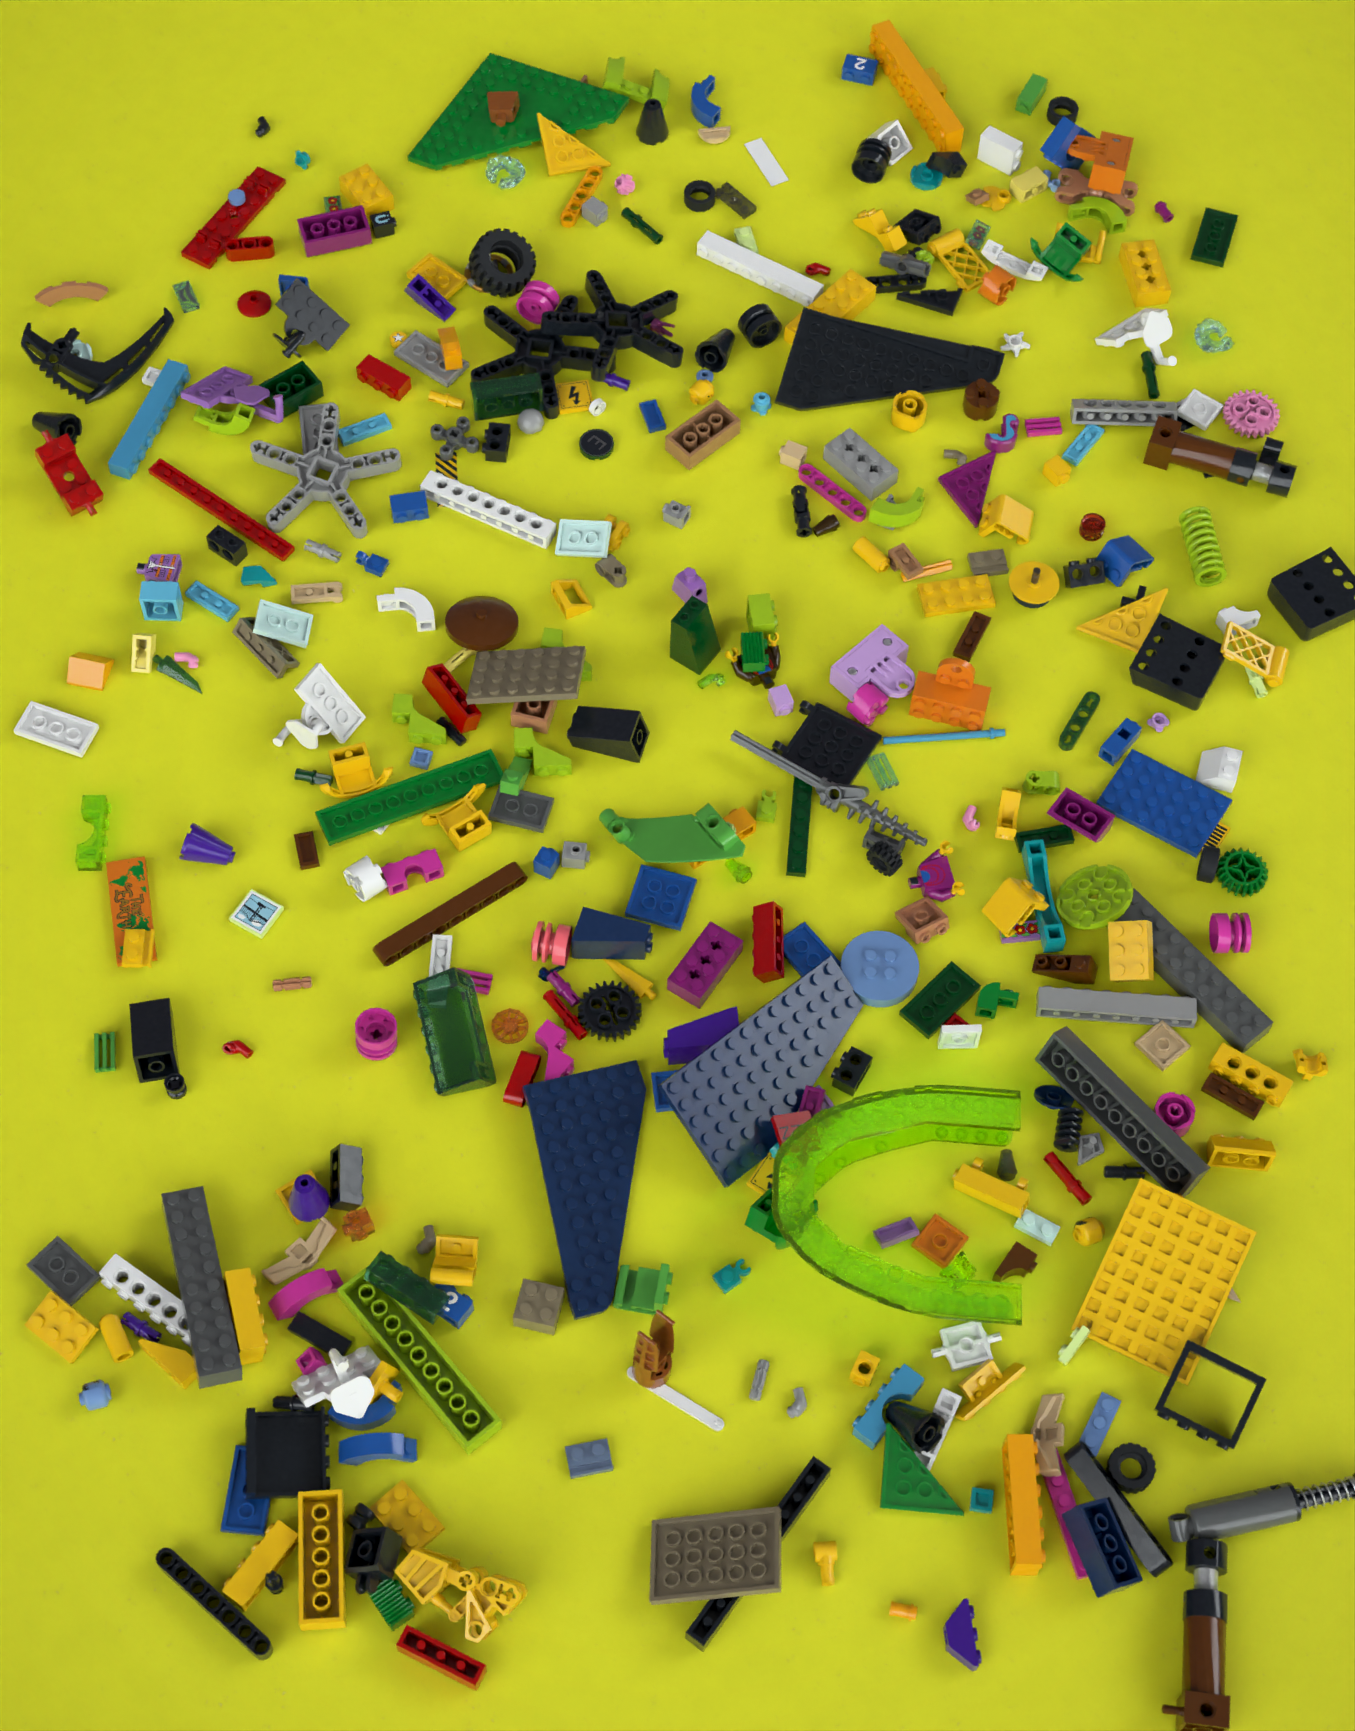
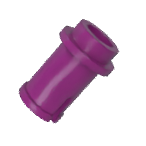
M1160 201L1154 206L1155 212L1160 214L1165 223L1170 222L1174 216L1166 207L1167 204Z

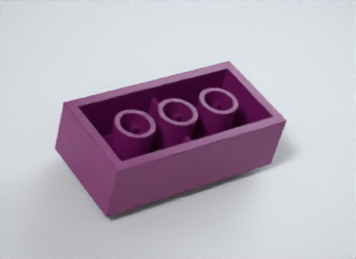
M363 205L297 219L299 234L306 257L372 244L371 229Z
M710 921L668 977L667 990L700 1009L741 954L743 940Z

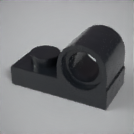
M1267 437L1258 462L1271 465L1272 467L1275 466L1284 442Z

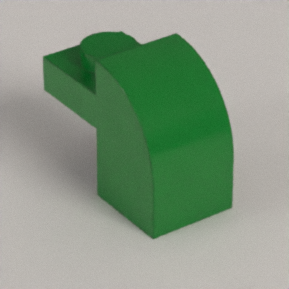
M1000 982L987 984L979 993L975 1016L994 1019L997 1005L1016 1008L1019 993L1009 989L1000 990Z

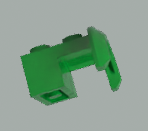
M1066 222L1043 252L1039 248L1038 242L1032 237L1030 238L1032 251L1045 266L1049 267L1048 269L1070 282H1081L1083 280L1078 274L1073 275L1070 272L1088 252L1092 242Z
M770 1188L751 1205L745 1225L774 1242L776 1249L788 1248L803 1235L818 1211V1201L816 1199L810 1204L807 1213L802 1221L783 1211L787 1197Z

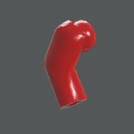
M819 263L807 265L805 269L806 274L811 276L819 273L828 276L831 268Z
M239 1040L227 1042L222 1046L223 1052L229 1055L240 1053L248 1059L253 1054V1050Z

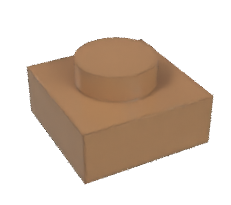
M974 189L966 194V201L975 206L989 200V194L981 189Z

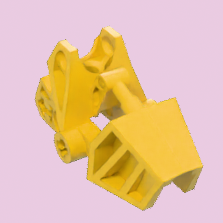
M419 1547L417 1550L412 1549L394 1572L423 1605L432 1602L437 1608L440 1607L448 1614L451 1622H457L466 1615L465 1639L477 1643L485 1640L499 1626L494 1613L498 1610L503 1616L507 1613L510 1614L527 1596L528 1590L521 1581L501 1574L489 1576L487 1570L482 1566L466 1569L459 1565L461 1559ZM491 1581L495 1583V1591L490 1586ZM451 1584L457 1586L462 1591H467V1594L455 1607L451 1606L446 1601V1598L441 1595ZM477 1624L482 1628L481 1634L477 1632Z

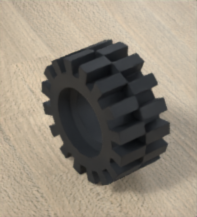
M877 841L866 854L870 865H874L873 868L875 870L878 869V872L880 874L883 873L884 876H892L903 864V860L900 859L901 855L897 854L898 851L893 850V846H888V843L883 841Z

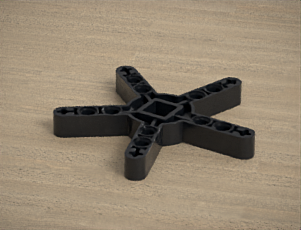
M590 270L586 274L585 290L596 308L595 313L546 311L542 314V333L547 335L594 337L600 344L592 362L591 378L594 381L602 382L606 379L617 350L631 347L669 367L677 368L682 364L683 348L680 345L644 327L655 318L661 319L676 311L678 294L673 290L664 291L631 307L626 304L617 303L601 273L596 270Z
M574 295L565 296L556 312L578 313L577 297ZM487 306L484 309L485 326L515 348V352L474 368L470 374L472 388L476 391H481L524 374L530 378L537 379L544 416L548 419L557 418L559 416V399L554 376L562 368L591 371L597 349L564 345L562 340L564 335H547L542 333L541 329L527 331L496 306ZM532 351L549 354L548 357L532 355ZM616 355L608 373H612L616 369Z

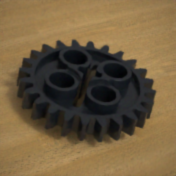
M613 980L610 985L603 981V986L596 983V989L589 987V993H583V998L579 1000L578 1019H581L580 1024L585 1026V1030H591V1037L597 1034L598 1040L605 1037L606 1042H608L609 1037H612L614 1042H616V1036L623 1040L624 1033L630 1036V1029L636 1030V1024H640L639 1017L642 1016V1011L640 1010L641 1003H638L639 996L634 997V990L628 992V985L621 988V982L615 986ZM602 997L606 999L609 1010H606V1003L604 1002ZM615 997V998H618L619 1000H617V1001H612V1000H610V999ZM594 1005H599V1006H601V1007L598 1008V1009H595V1008H593L592 1006H594ZM623 1013V1014H626L627 1016H626V1017H620V1016H618V1015H620V1014ZM607 1021L609 1024L603 1025L601 1022Z

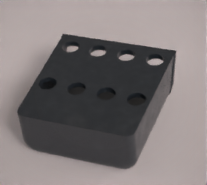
M1332 547L1271 579L1267 591L1268 599L1302 641H1309L1355 619V576ZM1329 556L1332 562L1326 563L1324 560ZM1339 569L1343 574L1337 576L1333 573V570ZM1350 582L1353 584V588L1347 589L1343 584Z
M1159 614L1129 667L1132 683L1197 711L1224 663L1225 657L1220 652L1222 644ZM1155 636L1161 637L1158 643L1153 639ZM1147 650H1153L1151 656L1146 654ZM1140 663L1146 664L1143 670L1138 666Z

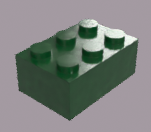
M304 361L259 384V386L270 391V395L263 401L271 409L275 410V399H273V396L283 395V418L298 411V406L309 405L324 396L322 382Z

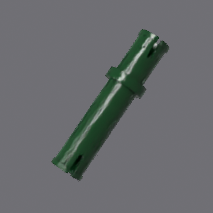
M629 207L623 209L621 215L631 223V226L638 228L656 245L661 243L663 236L642 220L639 214L636 215Z
M1145 351L1141 354L1143 362L1142 371L1145 374L1149 398L1157 399L1160 393L1155 374L1156 365L1153 363L1152 353Z

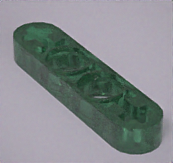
M1087 692L1083 696L1061 733L1058 745L1062 750L1070 751L1075 747L1094 715L1100 702V696L1096 692ZM1093 699L1094 701L1090 704V707H1088V701ZM1084 711L1088 716L1083 718L1078 713ZM1078 725L1080 730L1073 731L1070 726ZM1070 735V742L1065 743L1064 741H1066Z

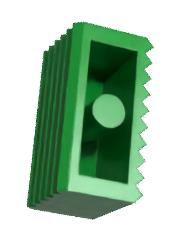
M742 632L740 644L743 672L765 671V665H769V655L765 654L767 639H763V632Z
M397 1579L382 1580L379 1582L375 1593H368V1596L392 1632L415 1616L413 1612L415 1606L409 1597H403L401 1594L403 1588Z

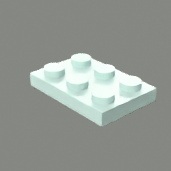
M560 519L555 554L557 556L607 558L612 523L610 521Z
M260 599L252 633L306 648L314 615Z

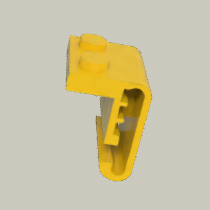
M999 495L983 506L982 518L979 523V535L986 537L995 530L1011 539L1015 533L1018 535L1016 543L1027 544L1030 538L1034 512L1007 495Z
M1007 878L982 909V913L1006 938L1016 933L1013 927L1016 923L1023 925L1034 909L1045 911L1049 906L1045 901V897L1032 888V883L1026 879Z
M437 1234L435 1258L430 1272V1284L472 1287L477 1271L479 1237Z

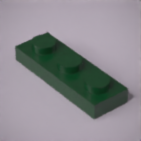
M1065 824L1017 832L1014 837L1018 853L1022 852L1024 841L1043 839L1045 848L1074 844L1075 840L1071 828Z

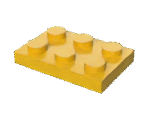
M431 253L427 254L407 272V277L411 280L420 274L446 300L467 283L465 276Z
M50 1291L25 1323L28 1329L69 1363L75 1362L99 1330V1328L54 1291Z
M403 1479L369 1508L383 1527H388L403 1537L401 1547L407 1554L412 1549L417 1550L419 1547H426L445 1530V1527Z

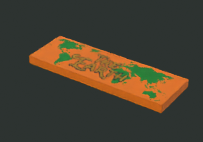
M145 856L106 862L118 967L122 966L125 929H145L148 931L154 929ZM155 938L152 961H157Z

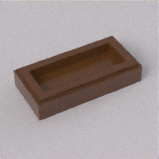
M313 831L294 834L301 870L320 867Z

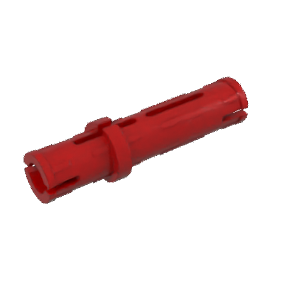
M553 990L547 991L543 995V999L561 1018L565 1028L570 1029L577 1040L584 1039L588 1031L579 1023L578 1017L568 1010Z
M1053 1151L1048 1153L1043 1160L1065 1184L1067 1191L1072 1193L1082 1206L1089 1203L1092 1196L1081 1185L1082 1182L1071 1174Z

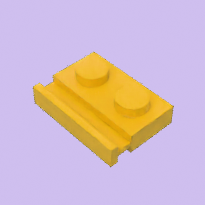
M125 929L122 967H152L154 929H151V931L145 929Z

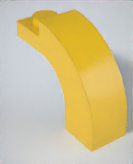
M1002 787L995 838L1014 841L1021 790Z

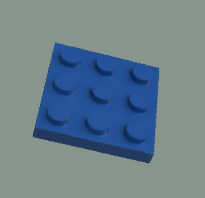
M641 864L625 911V917L681 931L697 879Z

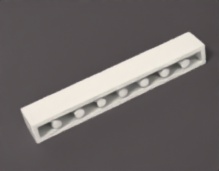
M708 230L697 243V255L701 258L720 265L803 306L808 307L823 293V284Z

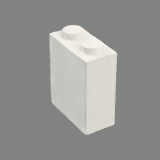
M989 125L981 134L977 159L1010 176L1021 165L1020 157L1023 154V142Z

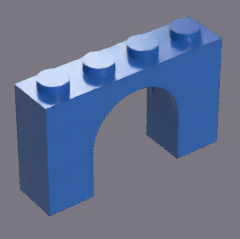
M1063 116L1040 150L1045 153L1043 155L1044 158L1060 168L1078 170L1084 160L1068 154L1069 146L1077 135L1096 137Z

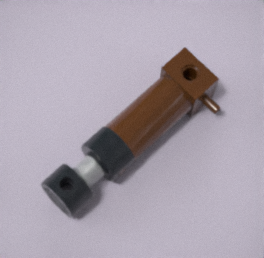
M1158 415L1143 461L1144 464L1167 470L1169 463L1245 487H1247L1249 480H1254L1267 484L1266 492L1284 498L1287 497L1297 468L1296 465L1276 460L1275 466L1272 467L1271 465L1257 462L1258 453L1180 431L1182 422Z
M1199 1538L1186 1542L1185 1570L1194 1574V1589L1186 1590L1183 1593L1182 1694L1177 1699L1176 1706L1162 1705L1163 1714L1176 1715V1731H1228L1230 1728V1696L1225 1695L1228 1595L1218 1591V1576L1227 1574L1228 1545L1219 1540Z

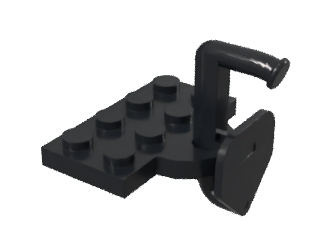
M296 278L275 303L287 315L284 322L286 337L282 339L276 333H273L272 336L286 348L282 353L287 358H291L292 354L297 358H301L302 356L296 351L299 345H307L315 340L328 351L350 325L301 280Z

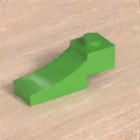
M514 756L508 769H505L501 778L500 792L518 796L520 790H523L533 760Z

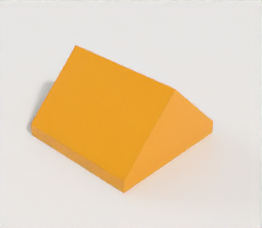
M82 652L73 654L69 657L67 684L103 691L114 664V659Z

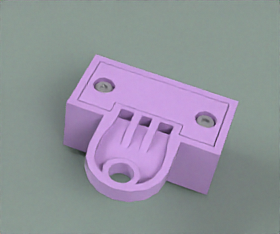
M881 624L831 666L829 683L852 702L855 699L852 696L866 683L870 685V682L889 697H905L914 689L916 680L914 672L905 664L909 645ZM906 684L908 688L902 689L899 685Z

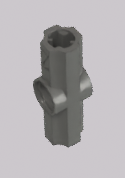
M884 251L880 257L879 264L881 266L894 269L901 275L909 273L926 278L931 270L929 262L915 259L910 254L903 256Z

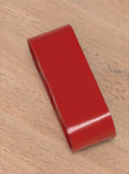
M269 236L228 239L224 244L226 257L232 262L270 259L275 255L274 242Z
M521 1050L506 1087L503 1102L523 1108L526 1100L522 1087L523 1085L533 1083L540 1066V1055Z

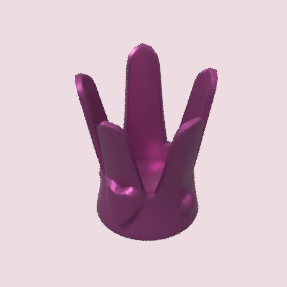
M657 318L650 323L651 331L657 332L661 336L664 334L669 337L673 336L663 326L674 328L675 325L662 322Z

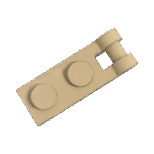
M326 582L291 585L292 604L329 601L340 603L343 601L341 593L342 583Z

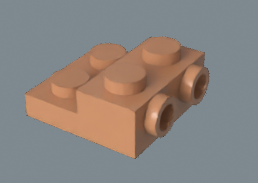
M928 896L895 912L896 919L906 928V934L916 944L921 942L927 943L931 937L937 934L943 935L949 929L948 916Z

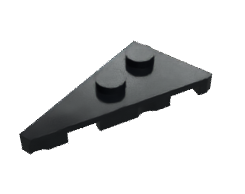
M958 288L957 291L949 292L946 289L921 290L920 293L910 294V291H903L897 293L896 299L953 316L963 289Z

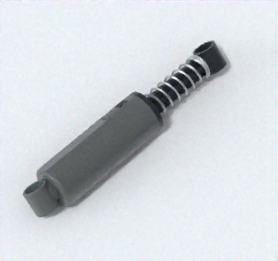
M1355 1473L1352 1476L1345 1477L1343 1481L1337 1479L1334 1483L1329 1480L1327 1485L1321 1482L1319 1486L1313 1484L1311 1488L1305 1486L1303 1490L1295 1489L1290 1482H1285L1187 1505L1185 1513H1177L1168 1517L1171 1539L1174 1542H1186L1199 1538L1219 1540L1300 1521L1301 1509L1303 1508L1308 1511L1311 1506L1316 1509L1317 1505L1321 1504L1323 1507L1325 1503L1333 1505L1334 1501L1337 1500L1339 1503H1341L1342 1499L1349 1501L1350 1497L1355 1500Z

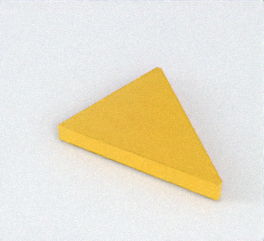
M537 113L549 177L587 171L591 166L611 167V162L606 161L598 153L586 147L571 134L566 133L551 120L549 121L542 114Z
M1164 588L1079 625L1076 629L1138 653L1158 617L1169 589Z

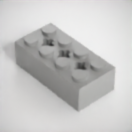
M848 428L824 446L823 459L870 501H873L897 483L899 470L851 428Z

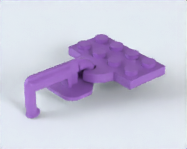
M227 366L222 367L181 391L182 399L198 404L203 408H212L219 402L226 404L237 403V405L240 402L255 408V415L276 423L283 421L282 394L273 396V399H275V410L258 404L270 395V391L258 385L248 386L253 383V376Z

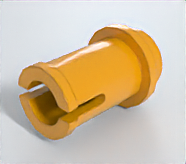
M892 1601L889 1615L907 1618L911 1622V1619L916 1620L918 1607L914 1606L913 1603L907 1605Z

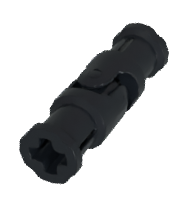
M796 485L791 489V494L794 498L792 502L794 519L798 527L796 534L804 538L812 534V528L809 525L811 520L810 511L805 495L807 489L805 486Z

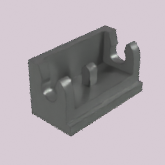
M870 825L864 836L862 847L869 850L877 841H883L888 843V846H893V850H897V854L901 855L906 839L902 838L901 841L895 840L874 831V826Z

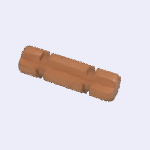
M310 976L302 977V979L300 977L286 978L284 981H281V979L273 980L274 991L301 989V987L311 988L312 986Z

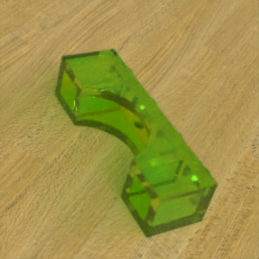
M106 795L82 796L81 814L85 822L94 826V832L87 841L77 845L75 862L78 871H102V864L106 863L104 847L108 845L106 830H109V819H107V816L111 813V803L107 801Z

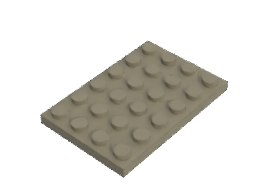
M585 646L477 652L466 697L467 705L578 699L586 648Z
M779 1506L652 1520L649 1597L651 1605L781 1592V1509Z

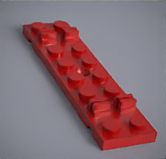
M258 166L244 179V182L238 188L244 192L245 202L240 206H234L230 204L228 199L181 251L182 257L210 270L217 262V258L225 253V242L228 239L238 238L261 210L274 198L276 191L279 192L286 184L285 179Z

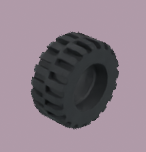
M500 228L494 229V231L489 230L479 238L469 255L470 263L468 266L469 270H472L470 275L472 279H476L475 283L478 287L481 286L484 292L487 293L488 291L492 296L500 295L501 298H505L507 295L509 297L515 296L516 293L519 294L525 288L535 273V252L531 251L532 246L530 243L527 244L526 239L523 236H518V233L515 231L512 233L509 229L505 228L503 231ZM502 253L509 257L515 266V273L508 274L497 270L492 265L489 254Z

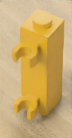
M978 1157L975 1158L972 1167L962 1164L960 1169L955 1170L952 1177L954 1189L1021 1219L1030 1202V1193L1026 1192L1028 1179L1020 1177L1016 1187L981 1172L984 1160Z

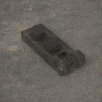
M728 182L724 183L721 188L715 189V197L721 199L743 219L756 212L757 206Z

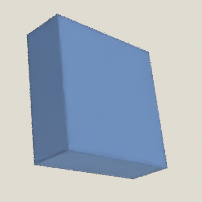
M415 747L409 762L410 766L428 770L433 757V751Z

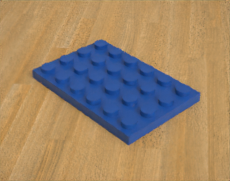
M1132 749L1097 800L1096 805L1123 821L1197 858L1231 805L1232 799Z

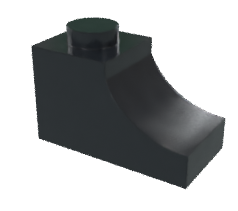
M932 152L926 166L928 169L945 174L947 178H961L967 163L959 152Z

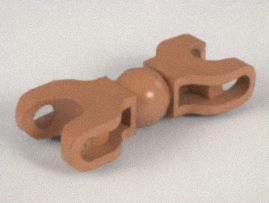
M1063 168L1059 171L1058 179L1061 181V184L1066 186L1057 188L1055 199L1058 202L1071 205L1082 201L1083 197H1101L1119 206L1125 216H1131L1134 213L1135 204L1129 199L1135 197L1138 192L1136 183L1124 180L1121 193L1110 194L1107 191L1089 188L1090 179L1085 178L1078 170Z

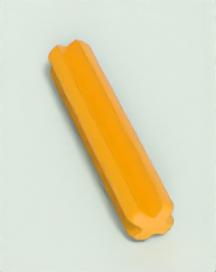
M945 560L922 566L924 568L923 573L909 580L901 572V578L903 582L952 570L953 565L951 560Z

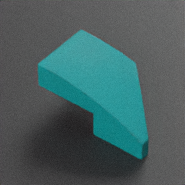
M261 566L243 567L241 583L244 586L258 583L263 587L277 585V581Z

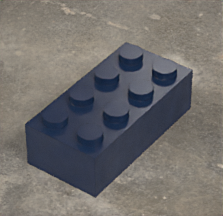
M1107 1497L1077 1505L1061 1514L1097 1598L1126 1590L1143 1581Z

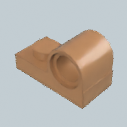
M904 543L888 551L891 569L893 571L901 570L907 580L923 573L924 568Z

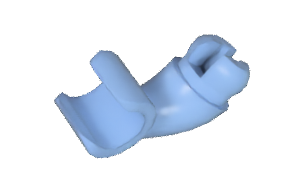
M1044 170L1043 173L1049 178L1047 186L1051 187L1052 192H1056L1057 188L1061 185V181L1059 179L1051 181V172Z

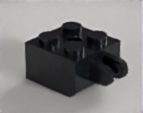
M388 1527L353 1530L344 1570L347 1575L356 1580L355 1590L357 1594H365L366 1590L368 1593H375L380 1580L393 1579L403 1537Z

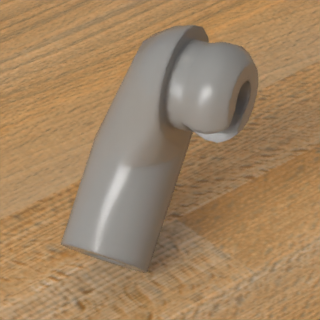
M802 1387L793 1389L795 1402L787 1408V1414L791 1418L801 1416L807 1407Z

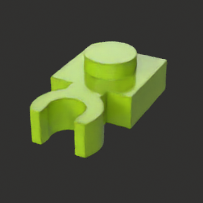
M766 790L762 791V801L758 800L756 820L774 823L777 803H774L776 791H773L771 797L766 796Z

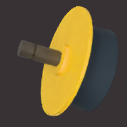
M1029 561L1021 563L1012 570L1009 576V587L1013 597L1019 604L1027 608H1039L1046 605L1055 597L1059 590L1058 575L1051 567L1041 562Z

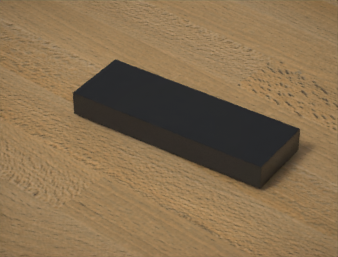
M300 1311L287 1328L289 1332L329 1354L330 1349L334 1348L339 1351L341 1356H345L352 1345V1341Z

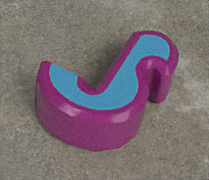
M1010 413L1004 415L1003 423L1001 424V435L987 433L984 441L985 447L990 451L995 450L996 453H1006L1014 449L1019 426L1018 417Z

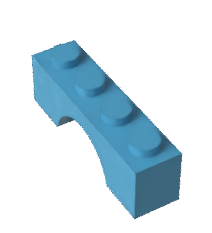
M903 1364L900 1369L897 1367L890 1376L892 1380L889 1384L884 1383L878 1391V1398L875 1401L872 1399L865 1408L867 1412L864 1416L861 1417L859 1415L852 1424L854 1427L852 1435L872 1450L885 1435L886 1424L882 1417L883 1408L894 1400L911 1401L923 1386L925 1378L906 1364Z

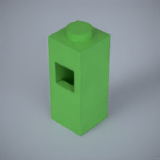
M1033 73L1017 98L1015 110L1031 115L1046 91L1048 79Z

